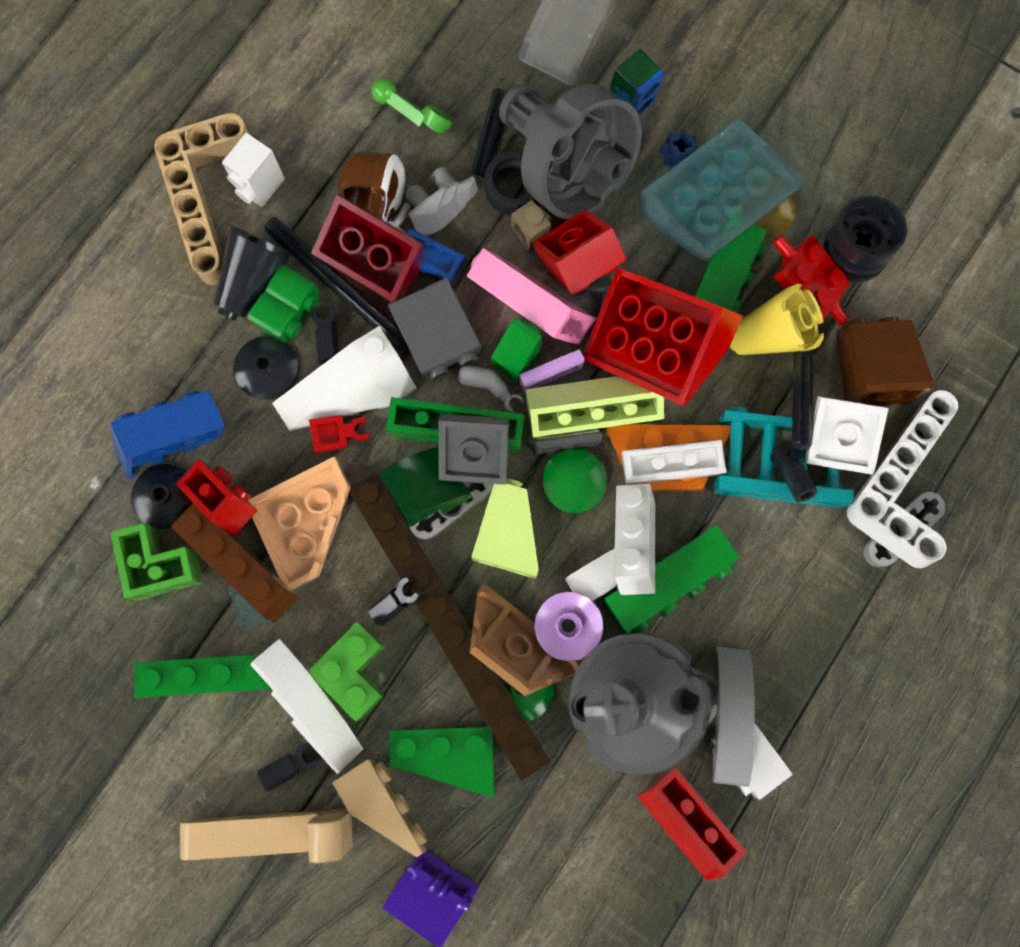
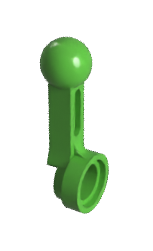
M380 78L372 85L371 93L376 102L391 105L419 127L421 125L428 126L432 130L444 134L445 130H450L454 123V120L447 113L433 105L427 104L424 109H420L398 93L395 85L389 79Z

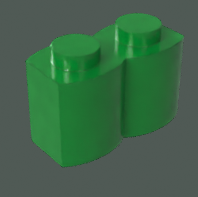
M283 265L274 274L265 292L258 298L247 318L254 326L285 343L289 338L294 339L298 335L302 327V322L300 321L307 311L310 313L312 309L316 308L320 299L318 295L319 289L315 283Z

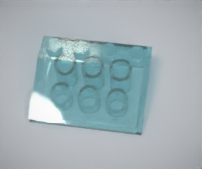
M739 117L641 192L640 213L662 235L706 262L804 186L806 181Z

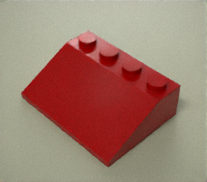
M617 267L582 355L586 362L675 403L686 406L729 349L743 316Z

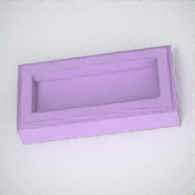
M580 349L520 374L519 384L523 393H526L525 389L542 387L581 370L584 357Z

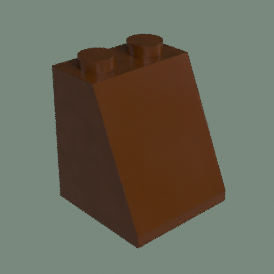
M886 317L880 319L879 322H867V319L864 318L848 321L837 333L845 401L876 406L910 404L934 388V382L912 320L899 321V317Z

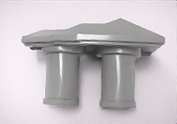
M440 167L431 176L432 183L439 188L431 196L423 190L421 185L411 186L407 190L405 198L414 207L408 215L415 231L428 236L443 229L467 205L466 203L479 191L474 177L458 182L446 167Z

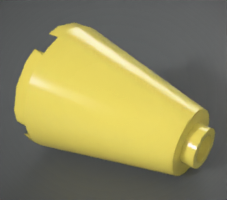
M801 284L787 287L741 319L730 348L739 355L810 351L819 347L824 339V333L818 334V324L823 323V316L815 297L808 289L805 291L799 289L802 286Z

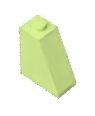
M507 478L506 485L493 484L471 558L472 561L536 579L539 569L527 489L521 488V482Z

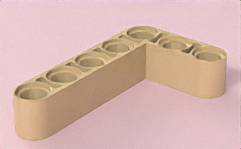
M233 113L223 114L160 135L154 144L156 156L190 264L200 279L208 285H218L223 253L195 168L225 159L244 134H249L242 118ZM239 131L237 135L229 137L232 132ZM203 141H208L204 146H199ZM178 150L176 154L169 156L171 152ZM187 178L184 183L177 184L180 179ZM196 205L194 211L186 213L189 207ZM206 234L202 240L194 241L198 235ZM215 262L212 269L203 270L207 263Z
M347 809L203 818L180 822L181 860L309 852V862L325 863L343 859L353 847L352 815L349 814Z

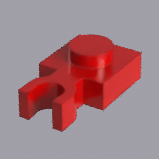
M342 415L310 419L309 427L314 454L347 449L346 439H353L355 441L369 440V433L360 435L355 431V426L366 424V417L356 418L349 424L343 423Z

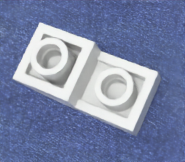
M615 548L566 577L565 580L572 592L582 594L594 602L618 587L614 578Z

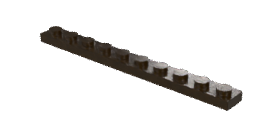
M375 472L351 486L350 495L400 579L414 575L416 579L409 586L411 593L414 594L424 590L425 595L421 600L415 602L416 606L520 780L523 781L551 763L499 675L470 653L472 630L377 473Z

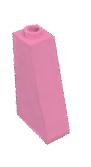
M483 248L471 263V269L467 274L468 278L553 338L580 345L596 320V317L494 252Z

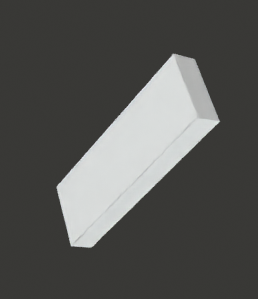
M722 440L624 450L621 453L626 485L724 475L727 473Z

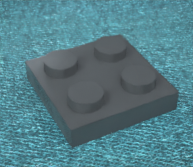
M440 414L439 480L506 485L509 419Z

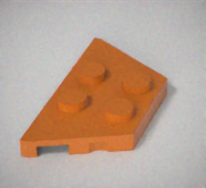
M625 424L605 427V433L607 437L609 436L622 466L621 453L624 450L722 440L724 447L731 430V425ZM709 476L642 484H650L652 491L700 492L703 490Z

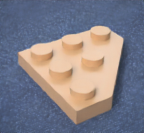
M332 457L248 500L257 509L252 518L277 574L291 590L320 576L351 487L336 457Z

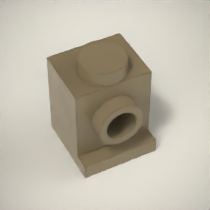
M533 200L511 214V230L529 253L535 250L532 242L552 230V220L548 212L543 207H538Z

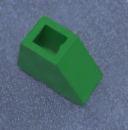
M515 317L491 357V367L518 385L519 375L527 372L540 356L542 336L539 335L540 330L527 320L521 322Z

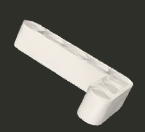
M943 390L934 392L917 408L876 466L874 475L871 474L854 497L853 504L849 505L847 509V517L855 527L915 568H925L940 560L946 553V542L940 534L895 504L894 501L958 410L956 397L950 392ZM932 406L937 407L941 414L937 413ZM915 430L920 431L924 435L925 439L920 438L916 434ZM897 454L903 455L907 460V464L902 463ZM880 479H884L889 483L890 490L881 485ZM861 503L871 508L873 516L863 511ZM890 523L899 527L901 536L896 535L891 530ZM920 543L928 548L929 557L921 552Z

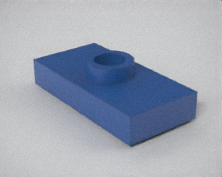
M409 228L406 234L423 243L420 271L439 281L447 278L450 285H452L466 260L465 255Z

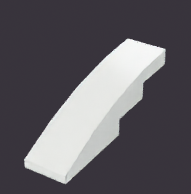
M280 639L250 664L273 690L271 695L294 719L291 723L337 774L363 750L355 735L326 694Z

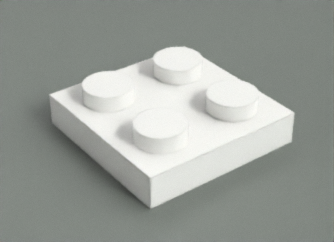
M818 396L812 421V445L806 450L804 462L874 475L888 408Z

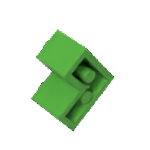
M142 523L110 532L124 599L140 601L204 583L197 552L187 547H182L162 553L157 528Z
M356 622L308 671L311 677L355 722L362 720L385 696L362 672L385 646L363 623Z

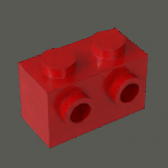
M198 459L176 484L210 522L233 535H236L257 512V509L248 501L251 494L239 484L235 483L233 485L231 481L234 477L220 465L214 469Z

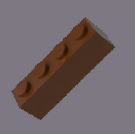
M194 503L171 526L261 616L276 623L299 598L235 535L210 522Z

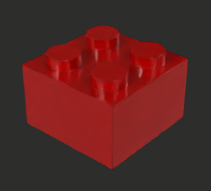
M586 209L532 242L546 273L570 295L587 289L590 283L603 275L612 273L618 265L626 261L613 228Z

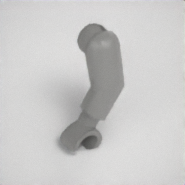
M471 365L463 366L460 369L458 380L462 385L489 389L496 398L499 397L504 402L506 412L517 413L510 408V400H515L520 406L524 405L523 398L517 394L512 395L507 390L509 387L494 370Z

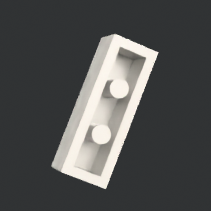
M650 484L616 486L614 578L620 595L655 594V501Z

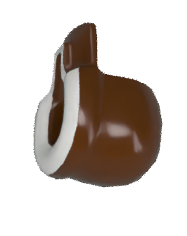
M360 151L352 154L343 164L338 181V193L384 221H387L388 215L395 213L400 207L406 187L405 169L399 157L392 153L382 154L371 151Z

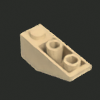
M368 759L332 782L349 814L415 857L427 851L423 845L427 842L424 832L417 823L411 824L406 815L409 807L399 792L393 793L388 784L391 776L382 762L376 763L374 759Z

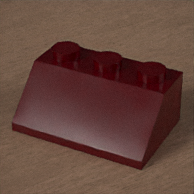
M337 194L311 254L394 303L408 296L421 268L423 243L342 195Z

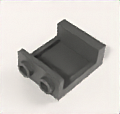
M447 278L388 305L391 317L396 323L420 371L423 381L429 379L437 381L445 377L449 373L448 370L458 365L461 367L471 365L478 360L477 356L481 355V344Z

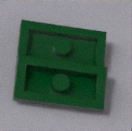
M439 447L410 455L378 472L411 527L439 509L443 514H446L472 497L463 482L439 480Z

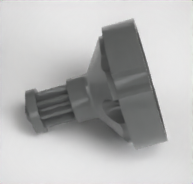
M595 84L578 86L561 95L558 102L553 104L546 103L540 99L538 93L528 85H518L506 94L500 106L501 121L512 130L520 131L527 140L521 162V174L525 189L531 197L560 218L570 219L584 209L591 213L598 210L604 205L606 197L612 191H618L622 187L635 165L642 139L639 115L631 104L603 86Z
M624 634L600 643L582 660L571 684L569 697L570 714L573 726L577 730H583L589 739L587 750L598 761L609 768L627 774H653L682 761L698 746L709 723L711 696L706 678L702 675L694 674L690 667L692 656L683 647L667 638L653 634ZM688 689H693L699 695L700 700L696 708H690L684 701V694Z

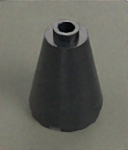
M231 225L227 235L214 304L219 306L217 313L236 321L238 316L245 318L258 298L265 292L277 270L287 264L291 254Z

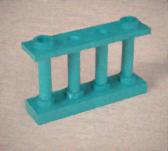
M731 407L729 411L725 410L719 417L718 424L731 425L727 473L718 476L714 480L713 494L797 503L785 482H777V477L774 476V464L770 459V454L773 448L776 447L777 430L792 432V418L749 413V409L744 407ZM744 427L764 429L760 475L756 479L744 478V474L741 473ZM798 450L799 455L797 459L802 461L807 470L808 464L804 462L806 450ZM827 467L826 483H823L822 487L816 486L818 491L814 497L798 503L845 508L853 504L854 490L843 489V484H840L841 469Z

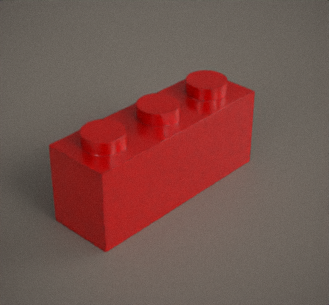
M676 767L659 774L637 796L706 881L725 877L747 853Z

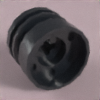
M861 196L851 200L842 209L835 224L826 235L822 247L839 269L844 272L850 282H866L876 278L904 244L908 232L906 219L901 210L891 201L878 196Z

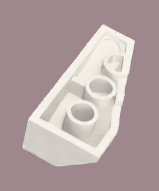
M379 326L349 344L272 404L289 431L309 427L310 419L342 415V417L349 415L350 417L358 415L360 412L390 407L391 397L403 399L415 392L417 388L398 354Z

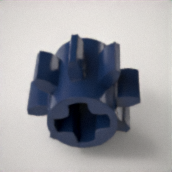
M684 129L675 135L669 132L666 143L662 144L660 148V153L666 155L663 165L675 168L676 172L685 166L691 169L694 164V158H698L701 151L700 148L694 147L697 136L685 133Z

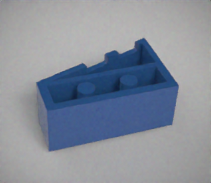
M209 390L202 393L199 391L186 393L180 400L171 403L166 401L155 403L147 411L138 414L134 412L124 413L118 416L114 422L110 423L113 446L127 479L136 476L135 469L153 461L155 466L166 462L163 456L180 450L187 453L222 437L225 426Z

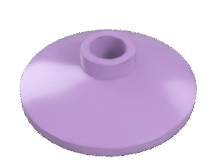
M575 592L558 593L547 599L538 610L535 619V634L540 646L550 656L563 661H575L584 658L599 644L603 634V620L597 606L586 596ZM566 619H571L575 623V628L571 632H566L562 629V623Z

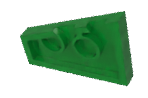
M489 726L389 730V763L391 767L494 798L493 737Z

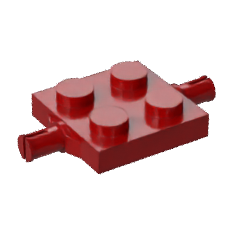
M784 234L776 237L772 244L783 255L780 269L773 277L782 288L786 289L789 286L801 284L802 286L799 289L802 291L808 289L815 297L821 310L823 321L830 313L839 326L847 323L851 316L840 305V299L851 282L844 272L839 269L812 234L802 239L795 248L786 239Z

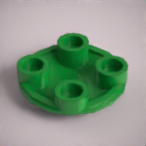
M567 449L558 452L548 461L543 471L542 488L548 500L556 508L569 513L581 514L592 509L602 500L607 489V474L603 464L594 454L583 449Z

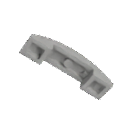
M716 646L714 681H717L716 745L713 747V783L749 787L755 728V693L750 650Z

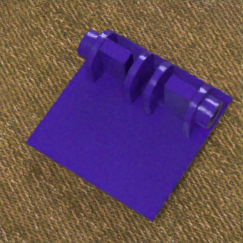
M427 850L420 856L414 857L382 909L436 947H442L463 912H466L471 905L472 898L480 886Z

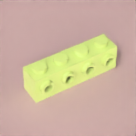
M619 376L525 389L528 418L533 438L664 419V397Z

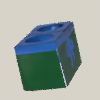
M639 49L616 68L622 75L615 70L609 88L611 92L631 104L638 115L654 104L665 75L642 49Z

